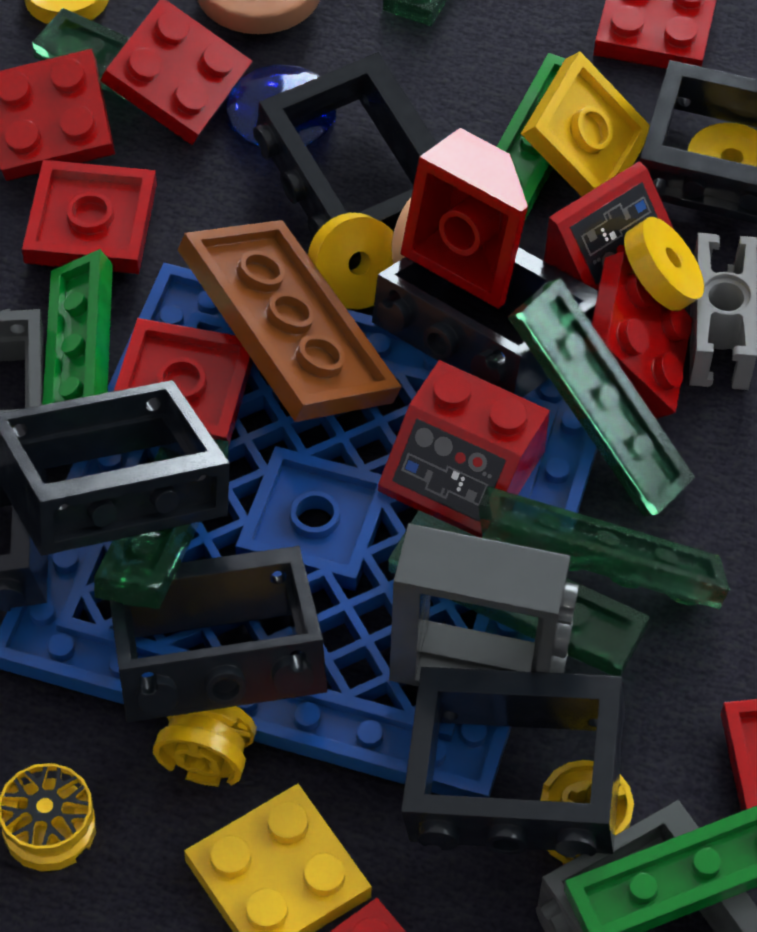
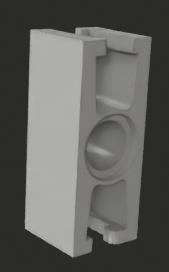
M698 233L694 257L703 276L704 293L701 298L690 304L692 330L690 335L689 386H711L713 384V372H709L714 349H732V361H736L732 377V389L749 390L757 357V237L740 236L734 265L728 264L727 272L715 273L711 269V257L713 249L719 250L720 236L717 234Z

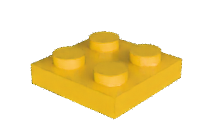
M579 51L564 60L521 135L582 197L635 163L644 147L650 125Z
M298 783L184 850L186 863L233 932H316L371 898L372 886Z

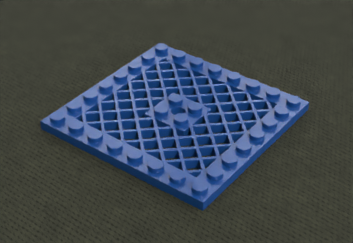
M163 263L139 318L235 335L191 269ZM347 310L402 386L398 395L405 404V407L384 416L377 406L361 409L368 423L344 432L336 417L348 412L294 422L291 416L286 417L278 404L281 401L270 385L265 383L259 373L260 370L253 362L248 378V383L253 392L243 396L232 434L234 439L230 441L228 451L221 450L229 463L245 457L253 472L229 482L228 512L234 522L211 532L206 531L202 522L187 524L194 539L169 550L165 547L159 534L172 528L48 554L47 603L11 608V611H7L0 626V669L124 704L112 617L104 620L96 606V603L109 598L106 577L96 581L105 557L113 572L189 562L203 556L206 559L221 557L218 550L237 542L236 555L300 546L311 594L324 589L334 605L317 614L321 633L345 623L355 642L331 653L327 651L323 644L326 679L333 690L327 689V693L237 707L247 713L257 726L254 742L405 784L416 705H411L401 688L406 684L389 681L390 668L380 651L391 647L392 625L369 635L359 616L384 605L392 617L394 579L388 582L378 564L401 554L407 530L396 514L410 508V506L379 492L378 483L396 440L394 432L399 431L409 404L438 361L372 323L371 315ZM131 336L108 385V392L114 391ZM566 366L522 397L550 410L545 452L514 500L506 529L500 523L490 540L560 554L566 553L616 392L617 381L613 377ZM264 409L272 423L247 433L240 419ZM322 424L330 439L306 449L297 434ZM379 439L388 455L364 464L356 449ZM283 440L288 449L275 446L267 465L259 450ZM161 446L73 463L66 480L146 464L148 458L151 463L165 460L161 453L164 450ZM342 456L347 465L330 460ZM257 492L247 515L239 499ZM321 509L327 512L332 519L323 526L309 527L300 522L298 517L306 510ZM429 515L430 520L419 524V526L458 533L456 531L457 528ZM382 520L392 537L373 545ZM146 540L154 556L127 568L118 552ZM276 571L272 574V576L282 575L281 571ZM364 572L373 589L348 600L342 588L356 592ZM137 591L129 594V596L131 597H137L141 595V593ZM431 596L430 599L434 606L430 607L429 621L445 622L447 625L467 628L460 614L479 605ZM480 606L472 630L535 642L538 617ZM83 609L90 622L79 619ZM252 620L179 631L168 637H165L164 634L150 635V639L137 637L135 642L138 658L190 651L188 649L204 643L206 648L221 646L217 636L241 625L246 627L253 641L293 636L291 626L267 636L260 622ZM366 658L376 678L350 689L339 670ZM147 672L141 676L151 677L154 673ZM387 694L394 707L372 702V700ZM440 723L431 792L449 796L490 798L512 726Z

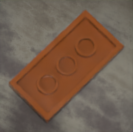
M283 220L184 233L178 252L294 422L392 404L395 401L402 386Z

